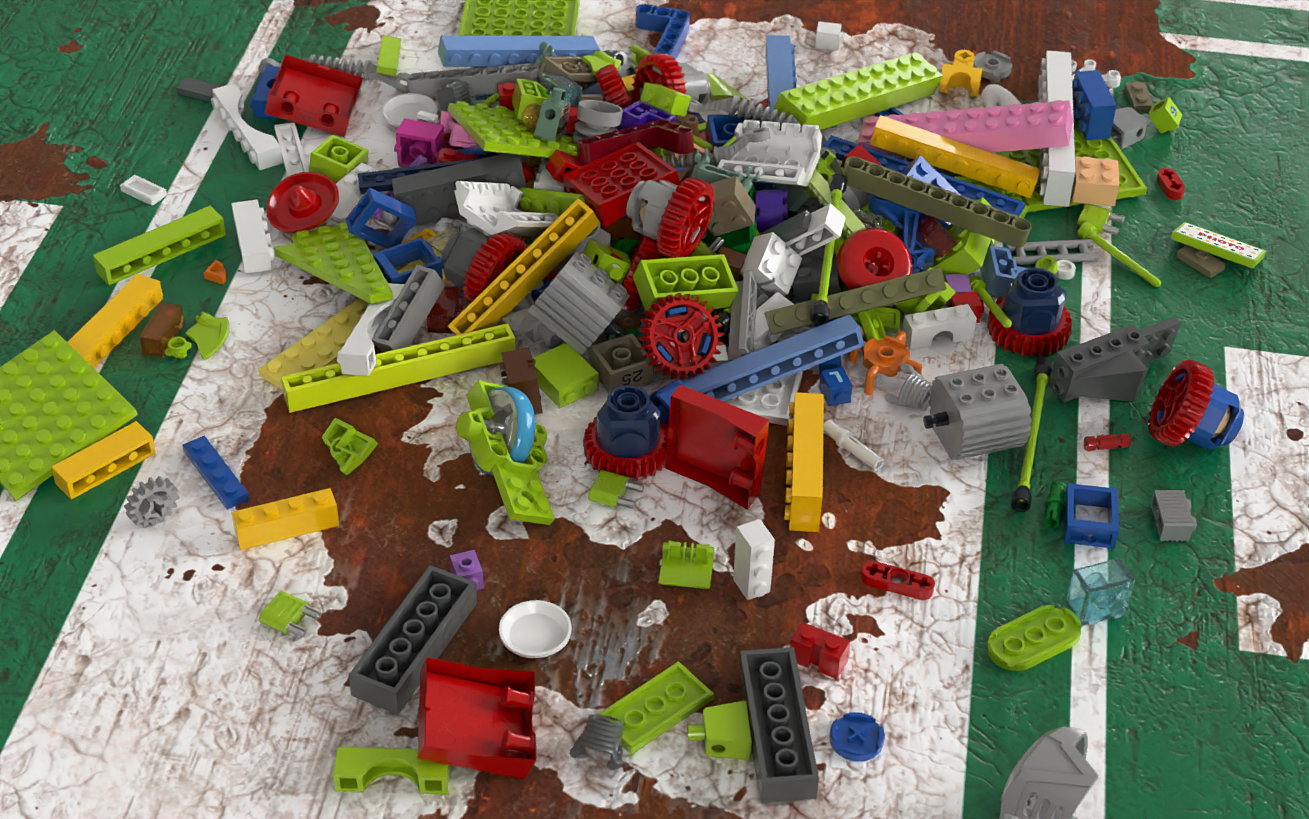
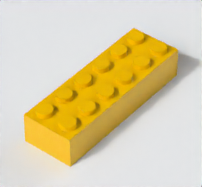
M795 392L794 402H789V416H793V419L789 418L787 425V434L792 435L787 436V450L791 452L787 453L786 467H790L791 470H786V485H790V488L786 487L785 502L790 503V505H785L784 520H789L790 531L819 532L823 498L824 394Z

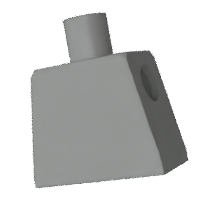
M1131 107L1116 109L1110 135L1118 147L1124 149L1145 137L1146 128L1150 125L1151 119L1147 113L1140 115Z

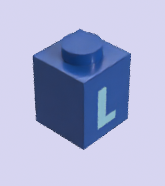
M839 367L821 371L819 389L824 394L828 407L850 403L852 383L844 368Z

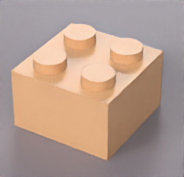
M1075 157L1072 202L1115 206L1119 190L1118 160Z

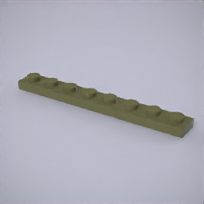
M938 267L827 296L830 309L829 320L945 291L947 288L941 268ZM816 299L766 311L764 314L770 335L813 325L814 323L811 322L810 316Z

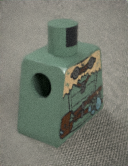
M553 88L552 97L543 101L534 136L556 141L566 134L571 103L564 100L566 93L564 89Z

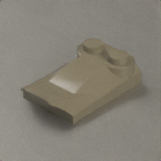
M543 56L541 67L537 72V76L549 85L576 83L588 85L587 87L598 82L597 77L592 74L590 66L582 61L583 57Z

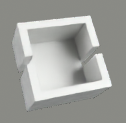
M774 232L755 236L740 274L744 276V270H751L758 287L762 288L769 296H773L777 292L783 296L788 295L802 257L791 247H785L786 243Z

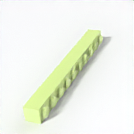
M815 169L807 188L809 191H812L815 198H818L819 203L825 207L831 204V191L827 181ZM841 199L839 212L845 216L843 232H846L849 237L855 232L866 229L864 224Z

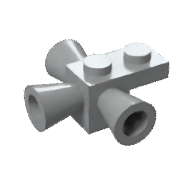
M528 296L511 310L514 312L513 314L501 318L502 325L508 323L515 337L525 334L533 343L543 339L549 349L560 346L564 341L528 311L532 306Z

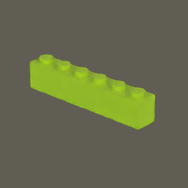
M211 206L200 209L94 254L93 259L96 273L110 286L226 236L224 219Z

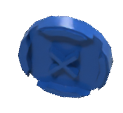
M849 712L833 722L829 735L830 745L844 759L854 762L867 761L875 758L882 751L885 741L884 729L870 715L861 712Z

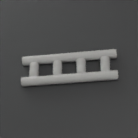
M1093 239L1026 242L1021 248L1010 245L1006 246L1011 252H1016L1017 257H1012L1016 260V265L1036 264L1044 256H1052L1056 261L1089 262L1099 260V254L1097 252L1090 253L1088 249L1093 247ZM1079 248L1080 253L1069 254L1067 249ZM1058 249L1059 254L1047 255L1046 250ZM1036 250L1038 256H1026L1025 251Z

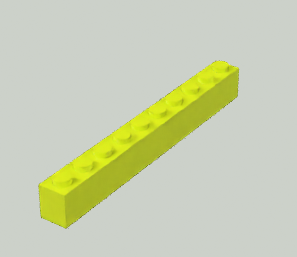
M507 323L375 354L376 365L369 376L342 374L341 365L338 363L282 376L284 399L291 413L503 362L502 352L516 350L515 336Z

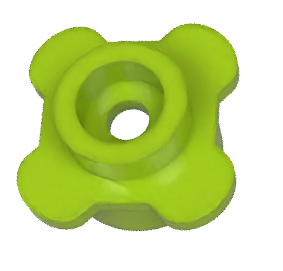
M174 337L168 341V349L165 350V355L184 358L187 356L188 349L192 348V344L183 337Z

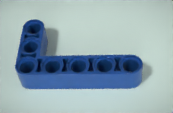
M649 4L638 5L636 7V27L642 30L663 33L653 54H669L676 61L689 34L690 14L679 9Z

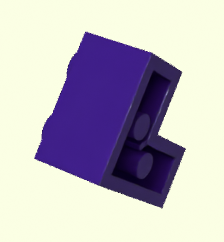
M639 100L623 109L621 124L616 129L620 130L656 120H667L675 123L676 116Z

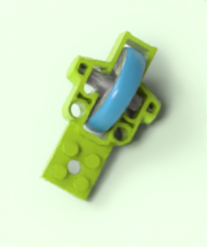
M478 380L466 394L471 411L462 412L456 422L457 434L459 437L469 441L470 452L477 467L484 473L494 476L509 519L550 525L555 518L538 472L548 461L544 449L547 432L543 426L535 422L532 404L522 391L507 385Z

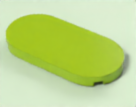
M1055 605L1041 606L993 630L987 642L988 656L996 665L1010 671L1027 670L1076 645L1081 635V621L1074 612L1067 608H1054Z

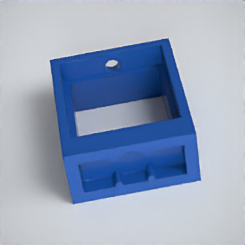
M369 188L345 220L349 233L388 249L401 244L407 232L415 226L417 218L413 207ZM377 208L400 218L388 235L365 225Z
M422 237L373 253V257L387 283L406 284L414 269L399 274L395 268L419 259L425 264L423 267L434 269L440 278L443 279L442 269H444L442 259L440 256L437 257L432 246L427 244Z
M1067 483L1064 496V543L1114 549L1119 532L1117 489ZM1074 504L1109 508V523L1074 519Z

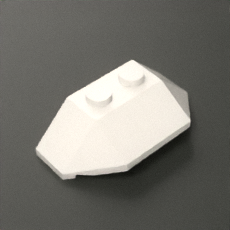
M360 163L337 182L339 202L330 218L341 223L345 222V219L364 196V194H360L358 173L381 170Z

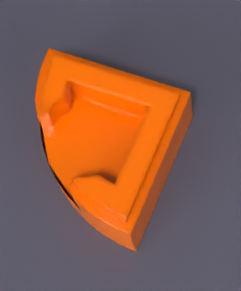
M217 260L203 272L204 279L220 284L226 282V270L223 264Z

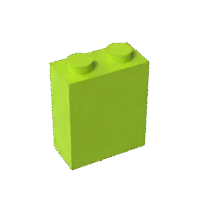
M567 343L533 357L536 360L534 367L538 386L559 409L598 391L599 373Z

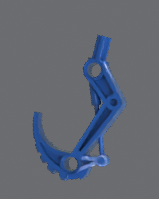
M868 193L870 212L888 219L893 225H897L901 229V240L908 248L912 259V274L923 272L924 264L933 261L935 251L931 247H924L916 239L919 212ZM916 245L920 250H914V246Z

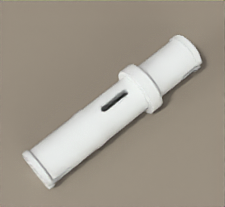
M830 419L824 423L823 433L835 440L837 446L847 449L874 471L881 469L884 464L883 461H885L883 457L877 455L853 437L852 432L842 429L833 420Z

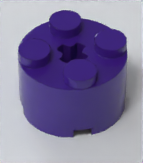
M787 189L756 191V226L759 233L786 221L784 218H788V205L783 203L787 202Z

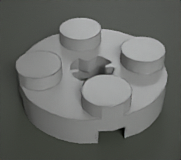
M985 51L975 55L973 67L983 68L981 77L988 79L992 83H997L1000 79L1010 75L1012 63H1010L1011 59L1007 55L992 51V54L985 55Z

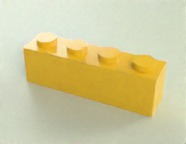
M135 421L51 466L55 484L72 500L156 454L153 436Z
M331 488L231 512L234 532L240 550L339 526L337 504Z

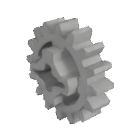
M158 476L155 481L152 477H149L146 484L142 481L139 482L140 487L138 489H131L134 494L126 497L129 502L124 505V508L127 510L125 512L126 515L136 526L141 524L143 528H146L148 523L155 526L157 520L163 522L166 515H172L170 510L178 506L175 501L180 499L175 485L168 478L163 480L161 476Z

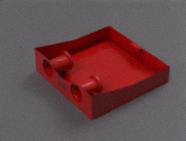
M285 54L278 75L269 92L265 114L345 137L361 90L363 78Z
M638 141L562 174L566 193L583 195L585 204L594 211L600 225L604 228H607L627 214L626 209L629 197L634 187L640 181L652 180L659 182L661 179L680 186L677 170Z
M679 385L670 398L665 469L709 486L748 510L761 493L769 419Z
M427 657L420 670L418 759L526 779L536 761V734L533 731L532 725L535 699V672L478 668Z

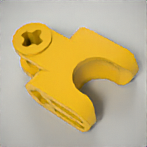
M959 50L955 53L953 64L943 63L941 72L943 77L939 83L938 93L947 94L950 88L959 86L968 90L969 97L978 98L983 68L973 67L975 57L973 52Z

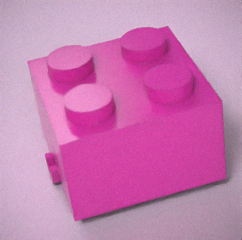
M404 118L395 132L396 144L394 152H397L399 167L410 166L419 155L426 157L432 164H436L441 148L445 149L444 125Z

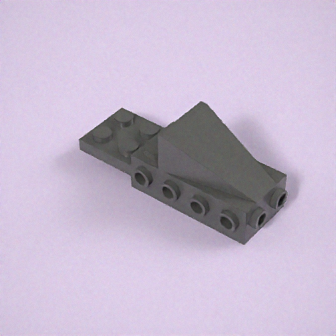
M1175 316L1141 330H1138L1132 324L1057 353L1048 385L1063 403L1080 396L1136 401L1148 371L1145 364L1159 357L1163 358L1171 352L1181 322Z

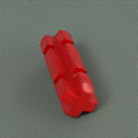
M1127 433L1119 434V436L1117 434L1098 435L1097 438L1095 436H1086L1083 445L1087 451L1096 450V448L1098 450L1116 449L1118 446L1120 448H1128L1131 445V438Z

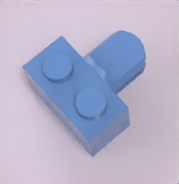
M990 245L983 265L980 268L983 281L986 284L985 290L989 295L1003 297L1018 273L1028 268L1016 265V260L1012 258L1010 249Z

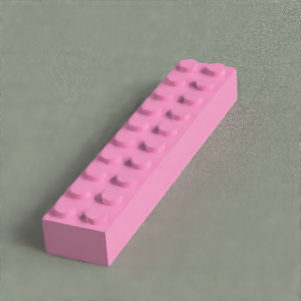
M1070 100L884 116L989 152L1069 146L1073 125ZM870 116L864 118L857 143L893 157L896 155V158L901 159L902 155L870 145L879 117Z

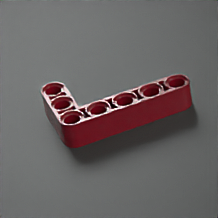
M656 120L577 141L579 163L585 165L637 141L647 149L660 147L676 154H690L694 152L693 129L667 120Z

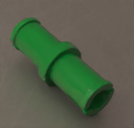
M1056 481L1051 483L1050 494L1045 501L1046 514L1043 523L1049 528L1052 527L1053 520L1054 528L1060 525L1061 512L1065 508L1064 494L1066 485L1061 481L1058 483V489H1056Z

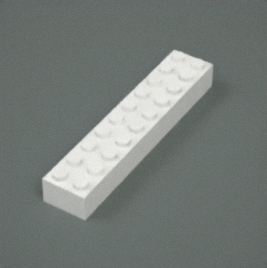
M1047 51L1046 58L1041 60L1042 72L1038 77L1039 102L1070 100L1073 117L1071 52ZM1074 122L1069 146L1039 148V168L1041 169L1039 196H1043V205L1069 207L1075 177Z

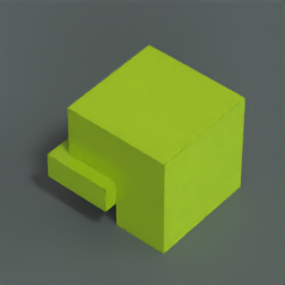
M945 282L947 288L945 291L895 303V305L905 315L937 310L956 291Z

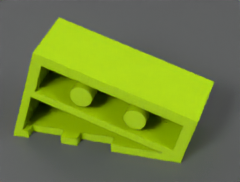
M516 78L512 104L517 119L527 124H531L532 121L538 122L542 103L552 97V94L547 95V89L536 81Z

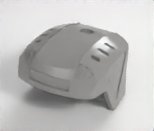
M1064 726L1046 732L1028 748L1011 771L1005 784L1001 798L1000 819H1077L1073 817L1074 812L1098 779V774L1086 761L1088 746L1086 732Z

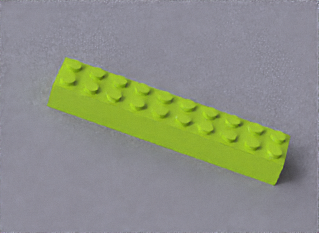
M915 52L780 92L774 109L778 110V117L782 112L786 113V119L792 114L802 126L803 124L818 125L821 131L934 95L943 75L937 71L936 67L923 59L922 55Z

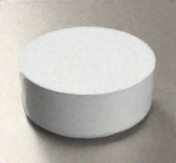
M1068 260L1057 261L1059 268L1054 275L1062 280L1073 278L1076 270L1075 265Z

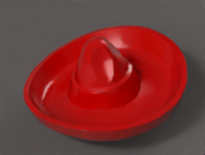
M301 172L286 177L273 189L268 198L266 213L270 224L277 230L288 234H296V232L304 230L310 231L320 226L331 217L339 202L337 186L327 176L315 172Z
M869 228L855 232L843 242L837 254L836 265L838 274L850 290L911 275L913 272L912 259L908 248L898 236L885 229Z

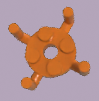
M899 331L895 337L883 336V340L873 338L868 342L863 341V347L849 352V361L856 363L858 361L859 349L863 351V366L869 369L865 378L864 393L866 395L873 394L875 376L878 373L885 374L887 377H895L901 371L903 363L911 365L913 369L922 374V365L909 359L910 352L906 349V333L904 331Z

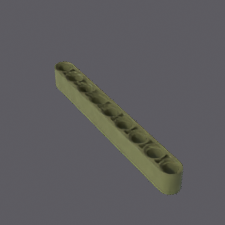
M848 157L845 160L842 174L847 177L848 186L1013 247L1021 248L1026 244L1031 230V223L1024 218L858 157Z

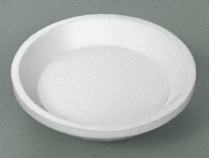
M407 93L389 99L383 105L382 114L388 123L398 128L404 118L417 120V113L420 110L437 115L438 106L428 96Z
M540 600L526 601L513 606L503 615L499 624V635L504 646L511 652L527 658H542L557 653L567 644L572 631L570 618L562 608L553 603Z

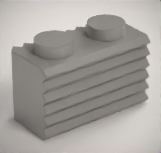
M1154 490L1151 508L1160 540L1162 542L1164 540L1189 541L1192 531L1196 530V518L1191 515V501L1187 499L1185 490Z

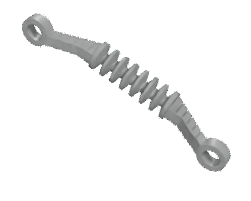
M316 55L302 59L342 72H348L352 75L356 73V76L359 77L363 74L364 80L378 79L401 93H409L408 85H403L400 81H406V77L410 74L403 72L397 74V76L377 73V66L369 60H366L363 66L362 60H358L355 65L354 59H350L349 64H347L346 58H343L340 64L338 57H335L332 63L330 56H327L325 62L323 56H319L317 61ZM265 58L261 61L258 71L261 74L264 72L265 66L281 67L282 63L278 64L273 59Z
M738 95L704 104L690 100L687 110L695 113L722 110L731 116L738 111L737 118H742L745 113V120H750L752 116L753 120L758 121L761 119L760 126L762 121L779 122V131L781 130L782 123L800 124L792 114L787 119L785 112H782L778 117L777 109H774L772 114H770L771 109L769 106L764 111H762L763 104H759L755 109L754 101H751L747 106L746 98L739 103L740 96ZM800 124V133H802V125H801V124ZM821 146L820 157L826 151V149L831 151L834 155L836 154V151Z
M756 128L750 130L729 146L714 147L713 154L710 153L708 148H705V154L707 153L710 157L709 165L715 162L718 167L721 159L729 160L749 142L756 143L768 140L770 138L769 129ZM692 153L688 154L687 158H685L684 154H680L678 160L674 154H671V161H668L666 155H663L662 159L672 167L689 166L692 171L694 165L697 164ZM701 154L700 161L705 159V154Z

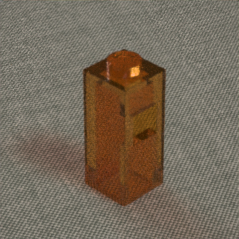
M159 302L139 336L142 354L165 358L168 341L177 337L185 323L182 305Z

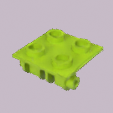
M669 540L668 543L663 542V557L658 584L710 589L714 547H710V544H696V548H694V543H691V548L687 547V542H684L683 547H681V542H672V540Z

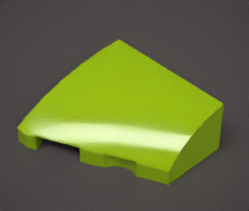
M705 73L710 82V98L712 102L738 95L740 96L739 103L746 98L747 105H749L747 97L735 90L720 77L711 73Z
M334 418L322 436L323 441L330 449L331 455L340 466L339 469L345 475H348L362 464L378 445L375 439L357 431L352 425L337 418Z

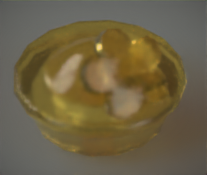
M530 104L522 112V121L530 130L536 129L541 106L538 104Z

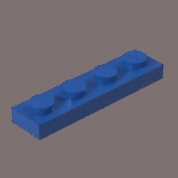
M205 435L182 445L183 452L227 510L249 500V494Z

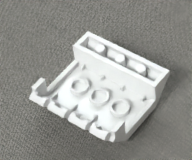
M744 120L743 124L738 123L734 131L736 140L746 132L759 128L760 121ZM762 121L761 128L769 129L770 138L762 142H749L730 160L721 159L718 165L719 168L744 175V179L747 178V169L752 167V171L749 174L751 177L756 176L758 171L760 172V178L756 182L807 187L820 158L822 135L819 126L803 124L802 133H800V124L782 123L781 131H779V122Z
M457 181L455 183L457 190L454 192L459 213L467 219V223L480 227L483 230L482 233L489 237H492L494 234L498 235L500 232H507L518 238L522 236L534 238L535 236H540L559 218L555 213L522 212L517 209L523 192L514 186L510 188L509 184Z

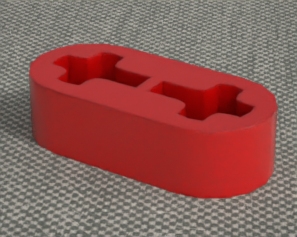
M1170 168L1160 169L1156 181L1164 195L1172 200L1183 198L1185 185L1178 174Z

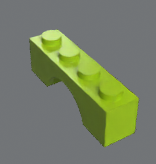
M337 747L333 771L335 792H364L370 783L382 776L400 775L412 780L420 794L448 795L451 765L418 759V749Z

